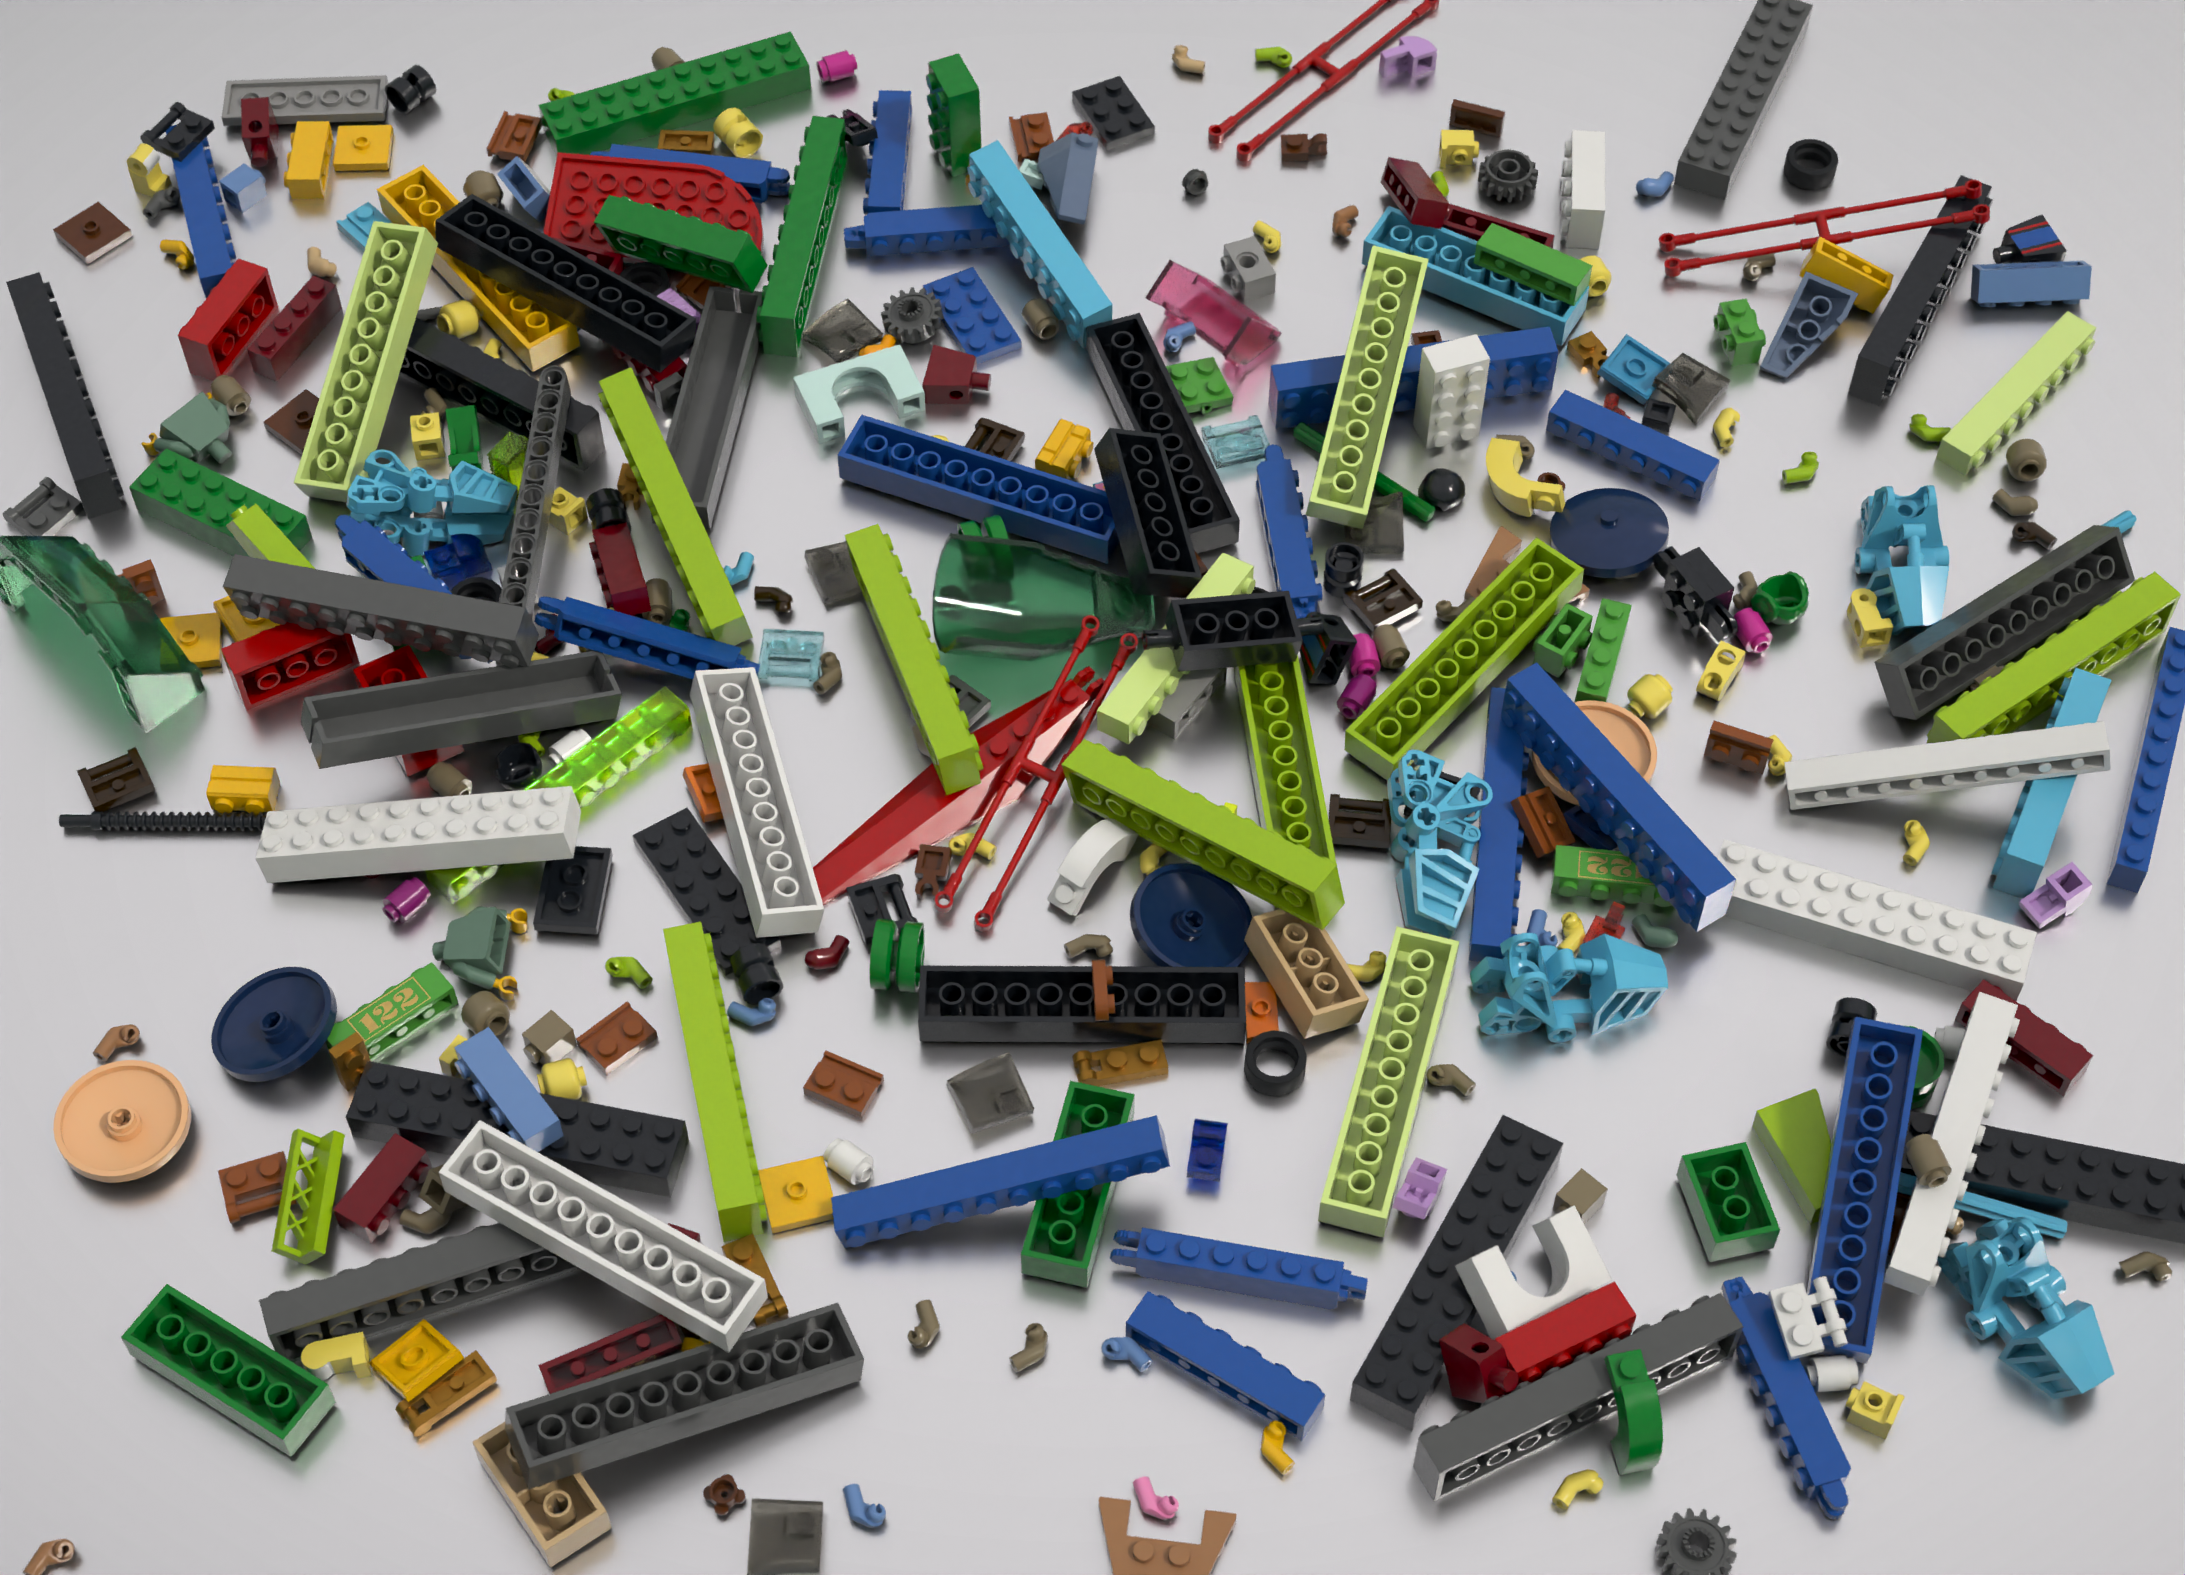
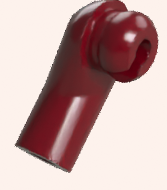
M546 628L545 636L537 641L534 650L545 655L561 644L562 641L554 636V630Z
M836 935L829 948H820L807 952L805 955L806 965L817 970L836 967L850 944L849 940L844 936Z

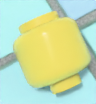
M1586 256L1579 259L1592 265L1588 297L1600 296L1605 293L1611 283V273L1601 258Z
M459 300L444 305L440 309L437 316V326L439 330L462 339L477 332L481 320L480 312L470 302Z
M1645 674L1629 688L1627 692V697L1630 701L1628 708L1638 718L1644 716L1648 719H1655L1672 703L1671 693L1673 689L1661 675Z
M570 1058L546 1063L541 1068V1074H537L541 1094L578 1100L582 1095L581 1087L587 1085L583 1066L576 1068L574 1061Z

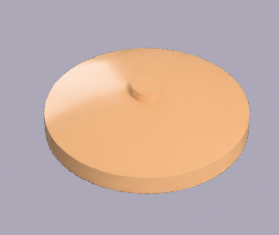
M1595 700L1574 702L1649 784L1656 767L1657 747L1650 730L1644 722L1632 712L1612 703ZM1532 750L1533 765L1546 787L1549 786L1551 791L1561 799L1579 805L1578 800L1570 791L1563 789L1559 779L1551 770H1547L1542 765L1540 758Z
M123 1060L108 1063L83 1075L64 1094L55 1113L54 1138L67 1164L79 1174L92 1180L108 1183L136 1180L161 1168L181 1148L190 1128V1103L178 1079L171 1072L157 1064L141 1060Z

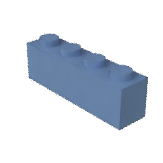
M2083 260L1972 265L1971 298L1979 303L1981 307H1995L1997 303L2007 302L2009 306H2023L2024 302L2035 301L2037 305H2051L2052 301L2062 300V303L2078 304L2080 300L2089 299L2092 266Z
M489 1027L454 1047L458 1061L454 1063L458 1072L464 1079L469 1077L474 1083L472 1085L474 1093L482 1103L487 1100L492 1107L489 1111L493 1119L499 1126L505 1124L509 1130L507 1132L509 1137L539 1152L564 1136L558 1117Z

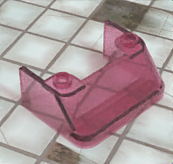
M1169 260L1145 297L1149 301L1165 308L1164 314L1173 321L1178 322L1179 319L1186 322L1192 321L1197 330L1223 348L1224 353L1222 355L1225 356L1224 359L1236 367L1240 364L1246 366L1276 343L1282 334L1279 329L1213 281L1172 260Z

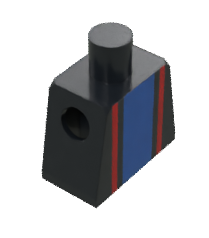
M2042 214L2008 228L2005 231L2001 247L1993 249V259L1996 264L2005 262L2064 261L2067 250Z
M1311 612L1305 618L1321 616L1324 628L1322 635L1302 636L1303 642L1299 651L1309 683L1336 685L1357 641L1341 617Z

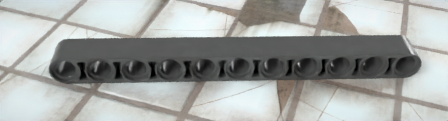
M556 365L545 368L540 374L499 602L525 607L531 619L533 617L571 397V389L566 372L562 367Z

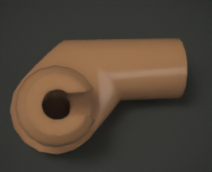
M1350 205L1334 213L1332 231L1337 237H1348L1351 234V231L1347 230V228H1351L1348 221L1358 217L1359 212L1356 206Z

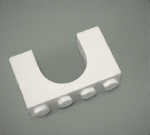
M1575 1205L1532 1226L1548 1256L1552 1269L1551 1285L1544 1297L1532 1295L1521 1288L1513 1277L1498 1245L1455 1265L1491 1339L1495 1340V1338L1601 1288V1285L1612 1280Z

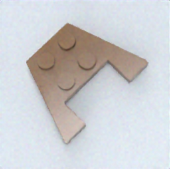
M1503 526L1498 529L1465 590L1464 598L1466 600L1470 596L1477 598L1508 567L1510 563L1506 560L1521 548V539ZM1582 584L1581 590L1571 601L1586 599L1589 596L1590 589Z
M1099 1496V1512L1102 1518L1112 1575H1210L1225 1547L1230 1532L1233 1531L1236 1524V1513L1205 1510L1201 1544L1128 1536L1131 1500Z

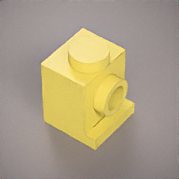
M1441 130L1439 144L1440 168H1445L1446 165H1472L1473 158H1478L1479 141H1474V130Z
M559 486L554 491L549 523L566 535H569L588 518L585 500L582 497H575Z
M1864 1381L1860 1390L1853 1387L1845 1406L1850 1408L1851 1411L1846 1421L1886 1440L1905 1396L1901 1394L1895 1396Z

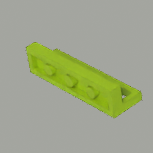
M296 1129L292 1132L271 1252L305 1265L325 1255L345 1134L333 1130L320 1138L301 1129ZM302 1142L314 1147L312 1159L309 1161L306 1160L301 1151ZM302 1170L308 1180L307 1189L304 1191L301 1190L295 1179L296 1172ZM295 1199L303 1210L302 1219L299 1221L296 1220L290 1209L291 1201ZM290 1229L298 1241L297 1249L284 1245L286 1231Z

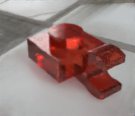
M1613 902L1605 919L1596 915L1583 940V944L1602 934H1607L1621 940L1625 933V927L1619 924L1624 916L1622 913L1626 906Z

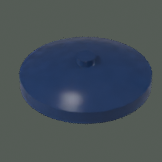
M1619 488L1594 489L1573 496L1565 502L1562 512L1554 513L1550 523L1551 547L1584 568L1585 575L1601 578L1624 577L1647 569L1653 565L1654 554L1667 548L1669 538L1668 520L1659 505L1640 493Z
M1175 863L1160 867L1150 873L1136 890L1130 906L1131 928L1142 951L1158 967H1238L1250 951L1244 939L1252 920V914L1244 897L1233 884L1204 870L1201 866Z
M303 967L278 968L253 978L239 988L219 1012L211 1035L214 1056L230 1075L243 1081L262 1082L291 1073L310 1060L329 1037L337 1014L335 995L330 986L318 973Z

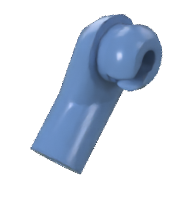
M1665 171L1658 179L1645 178L1644 180H1639L1636 184V191L1640 195L1660 197L1674 181V176L1672 173Z
M1189 321L1169 328L1163 340L1165 349L1170 352L1178 351L1183 338L1196 334L1194 323Z
M1541 909L1533 910L1527 933L1537 934L1540 946H1556L1558 942L1556 935L1551 937L1552 932L1544 930L1547 913Z
M763 998L759 1001L757 1007L750 1009L733 1001L727 1010V1016L749 1026H756L771 1021L774 1018L776 1003L770 998Z
M1112 1337L1102 1343L1101 1351L1104 1356L1111 1360H1130L1140 1372L1148 1369L1153 1362L1150 1356L1130 1337Z
M850 1484L842 1489L849 1517L853 1521L869 1528L880 1526L883 1523V1519L886 1517L885 1508L881 1504L876 1506L875 1504L864 1503L859 1484Z

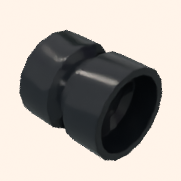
M414 65L405 71L402 77H397L387 84L385 92L391 104L399 112L408 114L418 107L420 102H424L436 94V85L424 68Z
M603 488L589 495L586 500V507L589 518L592 521V530L627 522L629 532L631 533V523L626 512L623 495L620 491L613 488Z
M1340 542L1328 548L1325 554L1323 586L1332 596L1343 598L1344 593L1360 589L1364 554L1359 547L1348 542Z
M761 943L746 945L738 949L731 956L730 965L734 975L739 980L738 985L744 1001L749 1004H758L763 998L774 999L781 993L783 983L778 970L774 967L773 957L768 946Z
M1852 997L1842 998L1836 1002L1832 1024L1826 1041V1045L1832 1053L1846 1058L1850 1030L1855 1017L1876 1020L1877 1010L1871 1003Z

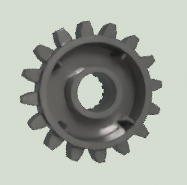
M1516 150L1495 151L1492 155L1485 157V162L1480 163L1478 182L1481 183L1480 189H1488L1487 196L1490 197L1495 194L1498 201L1503 197H1506L1508 202L1512 201V197H1516L1521 201L1523 194L1530 196L1531 191L1536 189L1538 170L1535 169L1536 163L1531 162L1529 156Z
M914 287L910 288L909 293L900 290L899 297L891 295V303H884L885 311L881 312L885 332H889L900 343L913 344L925 341L929 337L934 336L937 328L942 326L940 320L944 319L940 300L935 298L933 292L927 295L924 288L919 293L915 292Z
M1687 1508L1685 1518L1677 1512L1674 1513L1671 1520L1672 1523L1664 1522L1661 1530L1663 1533H1659L1656 1544L1662 1546L1658 1549L1657 1558L1664 1559L1665 1561L1662 1567L1663 1571H1670L1673 1575H1729L1732 1569L1730 1564H1734L1737 1553L1732 1551L1737 1543L1736 1539L1727 1538L1731 1530L1730 1526L1720 1527L1718 1525L1720 1516L1718 1515L1713 1517L1712 1520L1708 1519L1705 1509H1702L1699 1516H1695L1692 1509ZM1690 1545H1696L1703 1550V1553H1697V1551L1694 1552L1692 1548L1690 1549Z

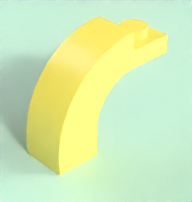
M1491 438L1486 452V467L1490 486L1496 499L1508 510L1526 517H1531L1534 509L1562 512L1565 506L1562 485L1531 481L1523 478L1518 474L1523 461L1520 442Z

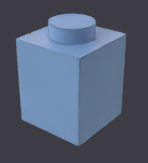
M245 163L219 180L224 200L242 213L267 196L264 176L256 169L253 170Z

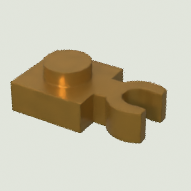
M1590 331L1568 341L1567 350L1582 367L1590 364L1592 374L1597 378L1601 377L1597 372L1609 356H1606L1607 348L1595 334Z
M622 463L617 489L622 493L624 501H633L634 510H638L641 506L639 494H643L629 463Z

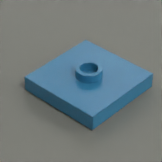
M1626 334L1600 367L1597 374L1644 405L1670 372L1673 364Z

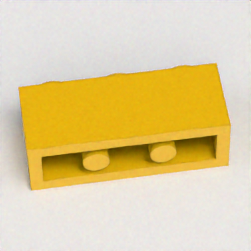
M297 121L295 133H291L292 151L287 153L288 171H284V186L289 188L291 199H324L334 145L329 121Z
M1820 236L1803 260L1799 276L1804 277L1807 271L1858 293L1854 306L1872 314L1889 292L1893 279V274Z

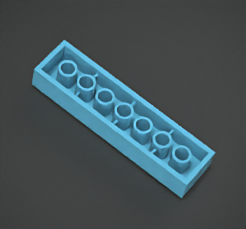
M997 140L970 153L967 170L970 176L968 187L973 197L980 199L986 216L988 218L992 217L996 222L999 235L1002 238H1007L1013 255L1017 259L1020 258L1024 263V269L1028 277L1036 280L1040 294L1045 300L1049 299L1055 316L1058 320H1063L1067 325V332L1073 341L1077 340L1082 349L1085 348L1086 327L1112 320L1113 304L1000 142Z
M1388 206L1365 238L1362 255L1363 265H1368L1373 245L1427 258L1429 260L1422 289L1522 330L1550 326L1555 343L1561 346L1586 310L1589 286L1574 306L1474 264L1476 243L1478 241L1443 227L1438 229L1410 224L1401 210Z
M2075 667L2071 679L2064 678L2045 729L2096 722L2111 679ZM2077 774L2028 780L2025 782L1991 872L1992 875L1997 876L1993 885L1994 889L2021 899L2034 891Z

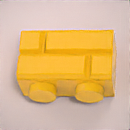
M1064 419L1059 420L1035 459V469L1068 480L1071 478L1076 479L1081 470V461L1084 457L1089 458L1093 450L1094 443L1091 442V431L1089 428L1078 424L1074 425L1072 422Z
M213 765L206 794L211 809L219 813L227 812L229 814L232 811H247L248 813L254 812L255 815H258L259 812L275 811L280 780L274 767Z

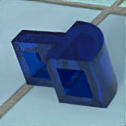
M471 534L450 535L452 543L424 552L432 577L435 579H441L462 572L464 579L493 570L482 541Z
M1195 1118L1187 1177L1220 1182L1228 1123Z

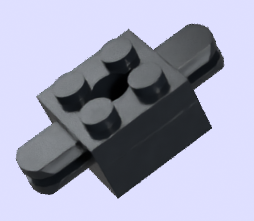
M1672 546L1654 554V567L1665 579L1661 597L1663 603L1680 619L1681 625L1686 630H1689L1695 638L1710 632L1718 642L1737 634V621L1729 613L1734 586L1700 547L1681 556Z

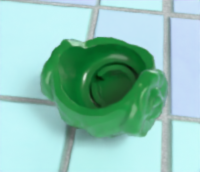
M1789 571L1784 575L1770 577L1761 583L1750 602L1752 609L1760 614L1764 622H1772L1775 625H1789L1805 614L1808 607L1809 591L1804 578L1795 572Z

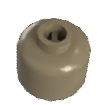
M478 170L468 175L463 186L466 197L474 194L498 208L504 193L494 174Z
M2020 439L2009 446L2006 452L2009 472L2018 481H2033L2039 478L2047 468L2044 450L2041 444L2033 439Z
M480 991L471 995L462 1007L461 1017L463 1023L473 1033L477 1034L489 1027L495 1036H498L508 1026L510 1011L507 1005L495 994L488 991Z

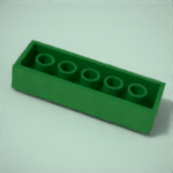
M609 195L594 221L615 253L747 292H754L768 266L761 255V251L752 241L751 235L746 231L727 229L719 223H706L695 216L685 217L671 209H667V211L657 209L650 203L640 204L625 196L619 198Z
M167 448L129 486L137 510L231 556L237 554L250 557L226 527L233 520L230 514L244 504L248 509L257 504L299 551L312 539L306 515Z
M1070 1081L1053 1141L1133 1121L1135 1094ZM1111 1181L1095 1185L1087 1190L1079 1189L1063 1193L1055 1198L1036 1200L1021 1252V1273L1087 1288L1116 1182Z
M168 1284L162 1288L121 1336L131 1356L290 1457L294 1455L336 1403L327 1383Z

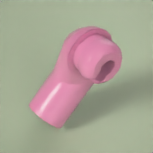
M1147 1476L1133 1481V1486L1143 1512L1162 1520L1175 1516L1179 1508V1503L1172 1495L1169 1498L1168 1496L1160 1497L1155 1495L1150 1479Z

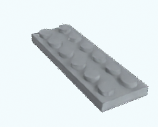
M387 75L226 81L221 119L224 126L242 125L241 99L269 97L277 124H296L297 121H385L387 101L385 86L388 84Z

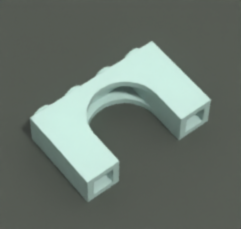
M900 344L793 377L795 397L818 444L845 436L844 416L836 399L842 392L852 387L870 386L884 392L899 419L926 411L924 390Z

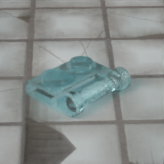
M1257 415L1249 416L1244 421L1213 428L1211 425L1201 427L1203 441L1209 449L1216 469L1265 458V448L1270 445Z
M764 629L758 663L760 666L758 679L787 677L809 679V682L818 680L820 678V658L823 652L824 632ZM770 660L810 662L809 667L769 664Z

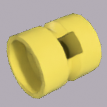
M729 108L723 111L714 122V133L736 157L748 158L760 148L763 141L762 133L740 109Z

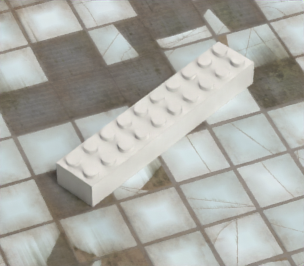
M755 667L695 671L690 697L756 938L816 933L820 927L824 906Z
M572 786L267 811L255 859L267 883L573 859L581 809Z
M1726 839L1723 840L1718 860L1736 878L1727 914L1724 916L1971 991L1985 979L1990 984L2001 988L2006 995L2017 1001L2025 982L2037 932Z
M481 1120L477 1122L438 1172L444 1191L727 1352H730L768 1298L764 1278Z

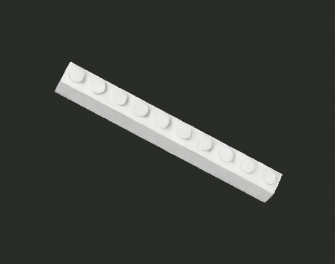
M2104 721L1784 762L1791 810L2111 770L2110 748Z
M1979 992L1931 1133L1932 1139L1938 1141L1952 1171L1948 1176V1180L1937 1187L1921 1185L1916 1178L1883 1282L1920 1296L1924 1295L1928 1285L1933 1287L1936 1285L1941 1267L1935 1264L1938 1256L1944 1258L1950 1242V1238L1945 1237L1947 1228L1953 1230L1959 1214V1210L1954 1208L1955 1201H1962L1968 1186V1182L1962 1179L1965 1172L1971 1173L1977 1154L1971 1151L1974 1144L1979 1146L1982 1141L1986 1127L1980 1125L1982 1117L1988 1118L1994 1099L1989 1098L1991 1090L1997 1091L2003 1076V1072L1997 1070L2000 1063L2006 1064L2012 1047L2006 1044L2008 1036L2014 1038L2020 1019L2014 1018L2018 1007L2017 1004Z

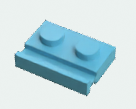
M369 202L347 214L345 220L341 221L339 219L336 221L338 229L363 252L373 221L392 223Z

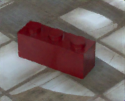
M395 1133L334 1207L333 1212L339 1226L370 1244L378 1235H382L388 1228L390 1219L398 1209H403L407 1205L411 1193L418 1184L425 1182L427 1174L432 1168L428 1152Z

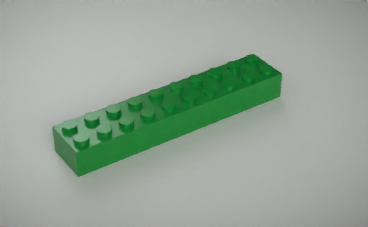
M790 31L540 104L539 110L542 126L556 157L558 152L590 155L592 151L610 149L612 144H628L658 135L660 130H675L718 117L729 108L742 110L812 89L810 67Z
M812 116L810 127H805V146H800V165H795L794 169L795 184L789 187L790 203L784 206L783 219L785 222L779 225V245L775 244L773 248L774 264L768 267L767 280L769 283L764 285L762 290L763 306H758L756 320L757 323H761L759 342H763L764 354L798 357L848 160L845 119Z

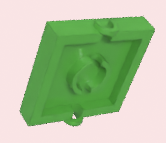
M1214 357L1166 366L1188 413L1201 411L1203 414H1208L1213 408L1232 405L1233 395Z

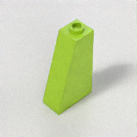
M244 504L230 514L233 520L226 527L250 557L315 569L257 504H254L249 509Z
M1814 1088L1757 1110L1752 1125L1809 1224L1819 1221L1831 1150V1140L1819 1093Z

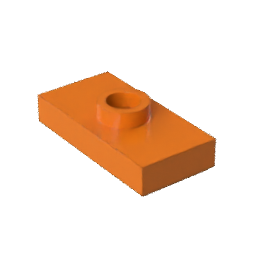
M1245 982L1246 1044H1249L1253 1038L1263 1032L1279 1031L1276 992L1270 982Z

